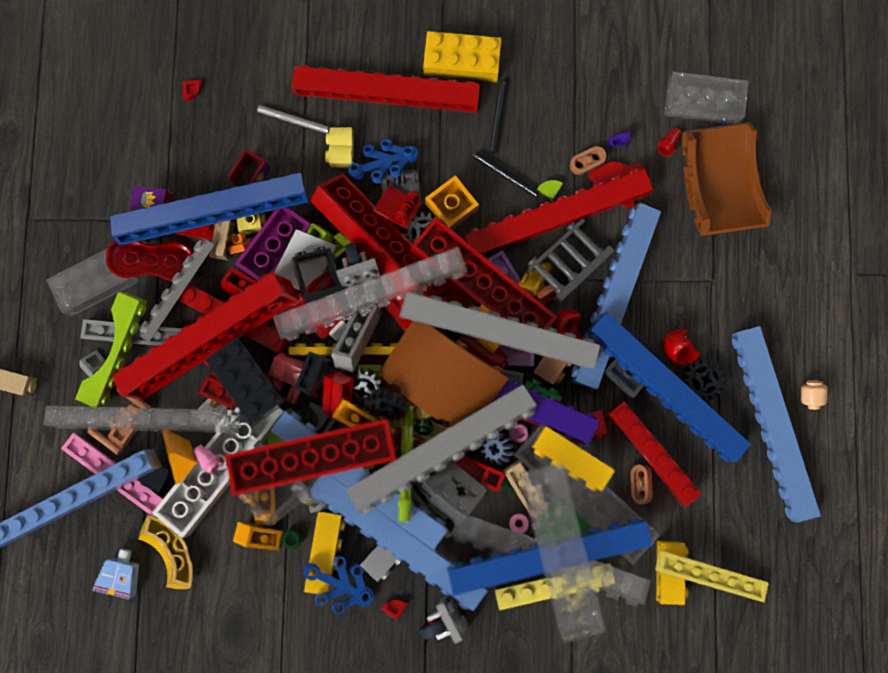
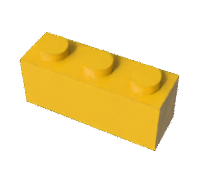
M657 541V560L660 551L688 558V548L685 547V543L680 541ZM657 571L656 601L660 604L685 605V599L688 598L685 579Z

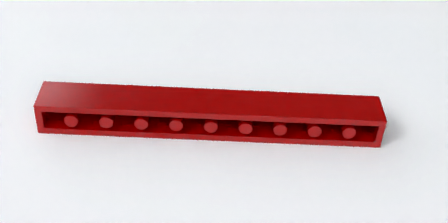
M307 65L294 66L292 90L295 95L477 112L480 84H476L473 81L462 83L453 79L447 81L437 78L421 79L418 76L402 77L399 74L390 76L380 72L369 74L360 70L349 72L345 69L329 70L326 67L311 68Z
M634 169L628 172L627 176H615L608 183H596L589 190H585V188L580 189L574 193L575 195L570 197L564 195L557 198V201L551 204L550 202L542 203L535 210L529 208L522 211L521 215L516 217L510 215L505 217L502 222L496 223L494 221L485 225L486 228L480 230L478 228L468 231L465 238L469 245L485 256L569 225L574 221H580L582 218H588L650 195L653 188L646 170L639 171V169Z

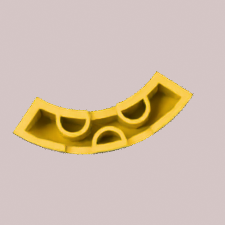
M147 515L138 539L152 545L161 554L167 568L166 587L173 589L190 588L193 569L184 540L160 519Z

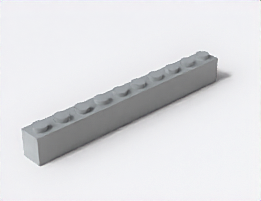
M415 290L405 294L399 317L585 368L595 369L600 345L594 344L595 340L583 338V340L576 339V335L564 332V335L557 333L556 329L546 327L543 330L538 328V324L527 322L526 325L521 324L517 318L508 317L503 319L500 318V314L489 311L488 314H485L477 307L469 306V309L461 307L462 303L455 301L445 303L442 302L443 298L431 295L430 298L422 296V292Z
M524 385L348 488L346 491L360 514H369L376 509V505L381 502L385 504L394 498L393 495L398 492H406L412 487L411 484L416 481L422 482L426 480L431 472L443 470L447 467L446 463L451 460L457 461L461 459L468 450L474 451L482 446L483 441L487 439L492 440L499 436V432L503 429L509 430L516 426L518 420L522 418L528 419L534 415L536 404Z

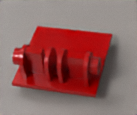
M389 185L374 207L373 212L407 229L422 202L419 201V193L414 190L407 195Z

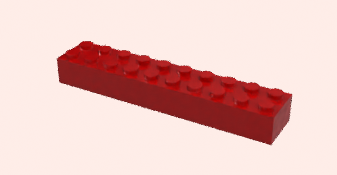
M343 173L317 187L310 201L351 243L356 245V248L361 253H365L367 260L375 259L379 272L404 297L407 292L411 293V290L422 292V296L430 298L431 295L443 298L442 302L450 303V301L462 303L461 307L469 309V306H473L462 293L410 251L413 244L390 220L373 212L375 205ZM438 328L444 334L450 332L449 330Z
M273 272L265 274L260 281L248 285L240 294L231 296L229 301L216 306L209 314L199 317L194 324L185 326L181 329L180 333L168 337L160 346L151 348L149 353L137 357L129 366L120 368L119 372L112 377L121 397L146 399L204 362L206 358L237 336L240 338L300 301L291 281Z

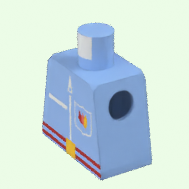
M120 549L118 558H110L105 561L94 584L93 591L126 599L136 596L139 564L129 561L132 553L131 550Z

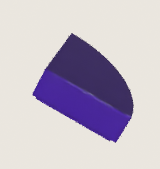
M630 133L611 137L608 140V146H626L631 139Z

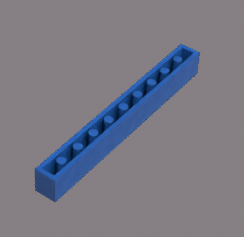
M301 173L280 178H272L267 181L254 182L245 186L233 187L223 191H215L210 194L197 195L188 199H180L175 202L158 204L153 207L140 208L131 212L119 213L110 216L112 237L120 246L307 203L306 187Z
M607 312L601 314L586 332L590 335V339L595 340L594 343H599L608 356L619 361L618 365L624 370H629L633 374V379L640 384L643 383L647 387L646 390L652 396H657L662 400L661 404L665 408L676 413L675 417L683 423L686 422L690 426V431L697 436L700 435L709 448L719 452L718 456L722 460L737 462L751 444Z
M639 517L628 519L626 524L620 525V522L609 524L606 529L601 530L600 527L589 529V533L581 535V532L569 534V538L566 539L556 537L549 539L550 543L542 544L541 542L530 544V548L522 549V547H515L510 549V553L502 554V552H495L490 554V558L482 559V557H475L470 559V563L463 564L462 561L450 564L451 568H447L453 596L653 546L647 521L640 520Z

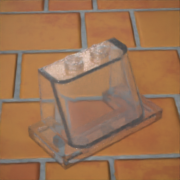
M258 440L253 446L258 448L267 446V444ZM302 481L238 495L245 504H250L252 507L251 512L257 518L261 517L269 526L276 523L302 503L314 508L321 503L312 497L313 493Z

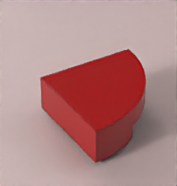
M201 80L182 82L183 95L186 102L193 100L201 92Z
M393 599L386 602L381 609L397 620L408 602L402 599Z

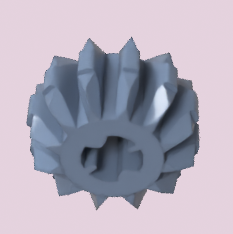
M502 432L492 440L487 439L483 441L482 445L485 449H482L481 452L486 453L484 459H490V464L492 465L495 463L503 465V462H509V456L514 454L510 448L515 446L514 444H509L511 438H505V433Z

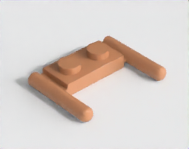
M127 398L132 404L127 407L109 433L108 438L94 427L88 429V434L116 455H120L123 452V448L128 445L148 416L147 413L152 410V407L142 399Z

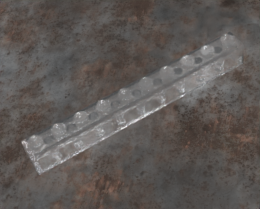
M456 247L273 316L280 339L292 341L298 339L301 333L305 332L308 335L316 332L320 326H324V328L333 326L336 320L342 319V321L353 318L355 313H368L372 311L371 307L377 305L379 308L390 304V300L395 298L398 301L403 300L407 292L411 293V290L424 292L430 285L434 284L437 287L445 284L446 279L452 277L453 280L462 278L468 270L460 248Z
M46 406L43 425L61 429L239 433L240 413L232 410Z
M470 515L459 527L455 524L451 534L455 536L454 541L462 544L468 541L474 543V548L482 551L488 548L492 550V553L502 552V554L510 553L512 548L522 547V549L530 548V544L536 542L546 544ZM590 561L548 573V575L559 579L561 575L567 577V582L578 586L580 582L587 585V589L597 593L599 589L606 591V596L618 600V597L625 598V603L635 607L638 606V603L644 605L651 582L650 580L597 561Z

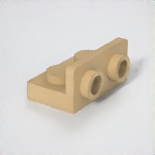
M232 220L215 224L212 240L214 246L209 255L211 258L229 260L230 252L228 247L232 245L230 235L234 234L236 225Z

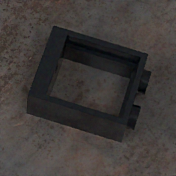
M325 246L313 249L314 252L306 254V251H301L294 254L295 257H292L291 262L304 305L341 296L344 293L336 272L337 268L331 248L325 249ZM325 257L334 287L307 294L299 264Z
M309 351L294 388L306 394L323 398L324 385L322 384L320 391L316 389L326 364H330L326 375L341 372L346 376L348 371L336 368L334 360Z

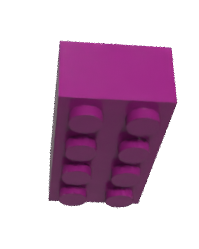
M288 207L275 210L235 262V265L255 280L260 281L265 274L275 272L296 229L306 233L311 224Z

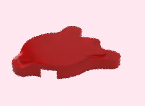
M608 162L598 169L591 170L588 178L593 184L599 182L605 184L610 182V179L615 176L621 175V177H624L634 169L643 170V166L641 164L626 166L619 162ZM634 201L623 204L626 209H630L634 206Z

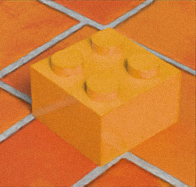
M456 175L425 198L426 205L432 213L451 230L455 229L479 209L477 201Z

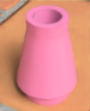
M202 445L193 451L205 472L213 474L222 466L221 458Z

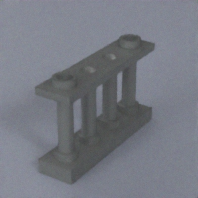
M583 218L578 223L574 221L567 228L568 232L539 258L535 256L528 263L530 266L526 271L528 275L535 269L556 290L555 293L557 295L553 298V301L557 305L615 251L610 245L605 250L600 249L580 229L585 222ZM575 234L594 253L595 259L592 262L590 260L587 261L567 239ZM562 246L582 266V271L579 274L577 272L574 273L554 253L557 248ZM549 257L569 278L568 281L570 283L566 286L564 284L561 285L541 265L546 258Z

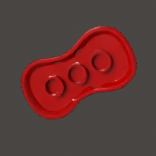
M113 240L106 251V264L112 274L121 278L154 275L172 281L175 274L180 273L183 269L185 259L188 256L191 257L193 252L187 245L180 242L153 245L137 241L119 246Z

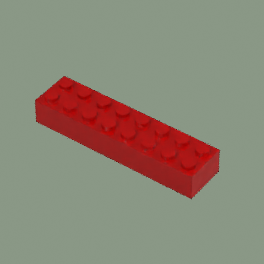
M437 217L411 246L410 251L477 307L484 305L491 312L500 314V318H517L519 323L525 325L527 322L538 324V328L543 330L546 327H550L557 318L555 314Z
M389 419L224 455L232 496L397 459Z

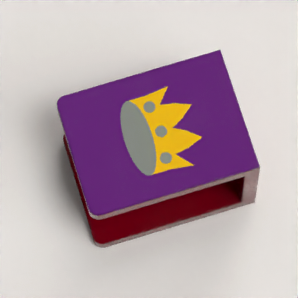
M244 149L228 174V178L236 184L252 160L260 166L248 185L254 182H262L271 167L266 160Z
M134 186L130 210L135 211L140 208L173 202L174 196L166 189Z

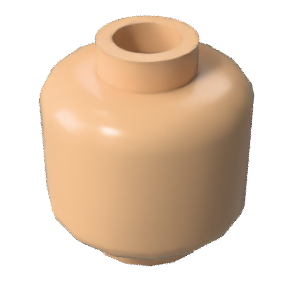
M806 381V384L801 386V402L808 405L809 409H820V406L826 405L828 402V387L823 384V381Z

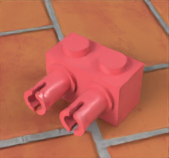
M281 352L274 357L268 375L273 377L272 381L280 392L284 382L291 385L286 400L289 402L292 399L291 403L295 404L298 402L301 391L294 387L304 361Z

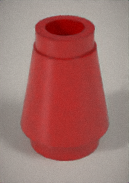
M672 128L658 143V152L663 156L673 154L682 135L681 131L677 128Z

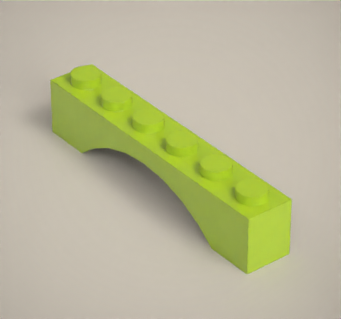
M118 292L111 308L115 328L111 352L101 368L91 377L82 381L75 398L76 400L94 408L104 407L108 404L111 397L109 395L111 389L116 385L112 376L118 373V370L124 366V357L132 346V337L138 331V322L146 311V300L128 292Z

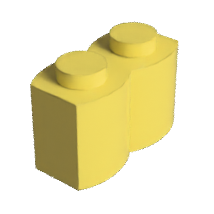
M330 127L329 133H326V144H329V151H326L325 155L326 162H329L331 168H349L353 164L352 127Z

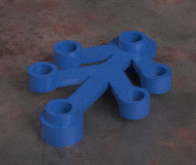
M384 139L381 141L382 150L384 152L391 151L396 153L395 155H389L374 150L372 145H366L363 147L365 157H373L379 160L363 165L358 163L351 164L348 169L349 176L352 180L357 181L364 177V172L381 167L371 174L374 183H381L388 170H390L392 177H399L407 163H414L419 155L418 149L414 146L402 148L393 145L391 140Z
M336 556L333 559V565L337 568L340 580L321 572L315 563L305 565L303 574L308 580L318 579L335 587L333 590L315 595L314 601L318 606H324L328 600L346 593L353 597L344 601L333 602L332 610L335 614H342L346 608L356 604L366 607L372 603L374 593L372 589L365 586L362 577L363 568L359 564H353L350 568V573L355 577L357 588L350 585L345 569L346 560L342 556ZM342 559V564L338 566L336 564L337 560ZM359 567V572L354 574V569ZM312 569H315V570H316L315 575L310 576V575H309V572H310ZM367 594V599L362 600V595ZM320 596H323V602L319 603L317 601ZM341 604V609L336 611V605Z

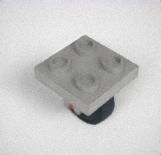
M354 243L345 245L347 257L342 259L344 268L336 271L345 292H355L361 287L373 286L382 281L375 259L367 261L365 253H358Z
M445 595L437 604V611L428 615V622L419 628V633L423 639L436 636L438 640L451 635L456 644L463 640L468 630V622L463 615H460L456 599Z

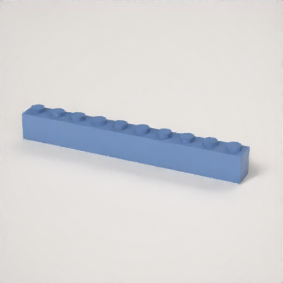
M642 203L631 208L628 214V218H630L629 223L623 228L622 235L624 236L622 242H619L616 247L617 256L610 264V275L606 277L603 283L605 289L603 294H600L596 303L598 308L592 314L590 323L593 324L601 314L607 312L621 325L661 211ZM586 332L585 337L589 338L590 335ZM601 345L595 369L578 365L574 366L571 371V382L590 390L598 389L609 359Z
M758 326L732 334V345L737 349L739 355L737 358L738 364L743 368L745 374L743 376L744 383L750 390L749 399L756 409L755 418L762 428L761 437L768 447L767 456L774 466L773 475L780 485L779 494L786 504L785 513L793 522H802L819 517L821 515L761 327Z
M284 411L270 430L285 442L318 434L315 426L309 422L307 424L301 422V416L294 411L290 413ZM361 467L330 475L350 488L376 471L373 469L369 471ZM399 492L393 495L394 498L385 504L381 502L375 506L376 509L432 550L435 549L448 530L445 527V521L438 516L434 519L429 515L430 511L421 504L418 507L412 503L411 522H398Z
M143 450L1 522L0 548L162 467L155 450Z
M325 475L317 479L310 489L313 493V498L319 502L325 501L329 504L328 508L332 512L344 515V520L352 526L356 524L361 528L360 532L368 538L371 536L377 540L376 544L382 549H390L394 552L392 555L400 562L404 560L409 563V568L417 574L421 572L426 576L425 580L433 586L435 584L442 588L441 592L447 597L451 598L453 596L447 568H451L450 564L453 562L435 549L432 550L378 509L369 514H360L346 491L348 487L333 476ZM487 588L453 597L459 600L457 603L465 610L469 608L474 611L486 594Z

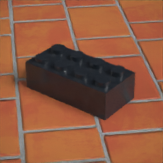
M237 336L205 359L250 425H257L287 403L242 338Z

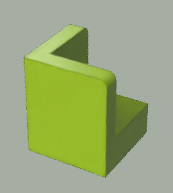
M340 232L334 236L335 245H337L333 252L336 267L343 263V258L347 257L345 245L351 243Z

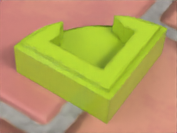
M556 180L546 181L537 190L553 200L563 183Z

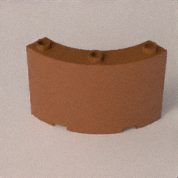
M750 122L683 132L682 155H686L687 166L683 167L686 192L690 209L695 210L696 217L694 221L701 236L761 228L770 225L773 211L763 194L760 184L761 176L757 170L756 140L758 139V131Z
M412 321L378 372L391 386L400 388V393L436 419L439 420L441 418L445 420L449 427H453L490 405L509 379L503 374L504 369L496 364L491 366L468 351V346L460 340L455 342L437 327Z

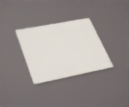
M296 229L274 273L289 279L293 287L300 290L291 262L292 257H295L294 254L301 251H306V254L314 252L313 249L325 246V249L331 248L333 254L337 245ZM325 257L299 264L305 287L322 275L327 266Z

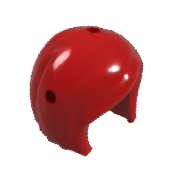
M564 309L557 313V318L551 327L556 329L558 334L564 335V332L576 335V339L579 340L586 338L581 336L578 329L581 321L578 311Z
M686 329L670 331L662 343V350L666 359L675 366H685L693 363L701 355L688 338L689 331Z

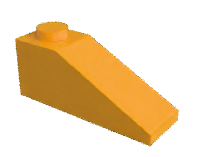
M344 399L333 414L334 418L349 427L381 421L380 418L377 419L374 415H370L369 412Z

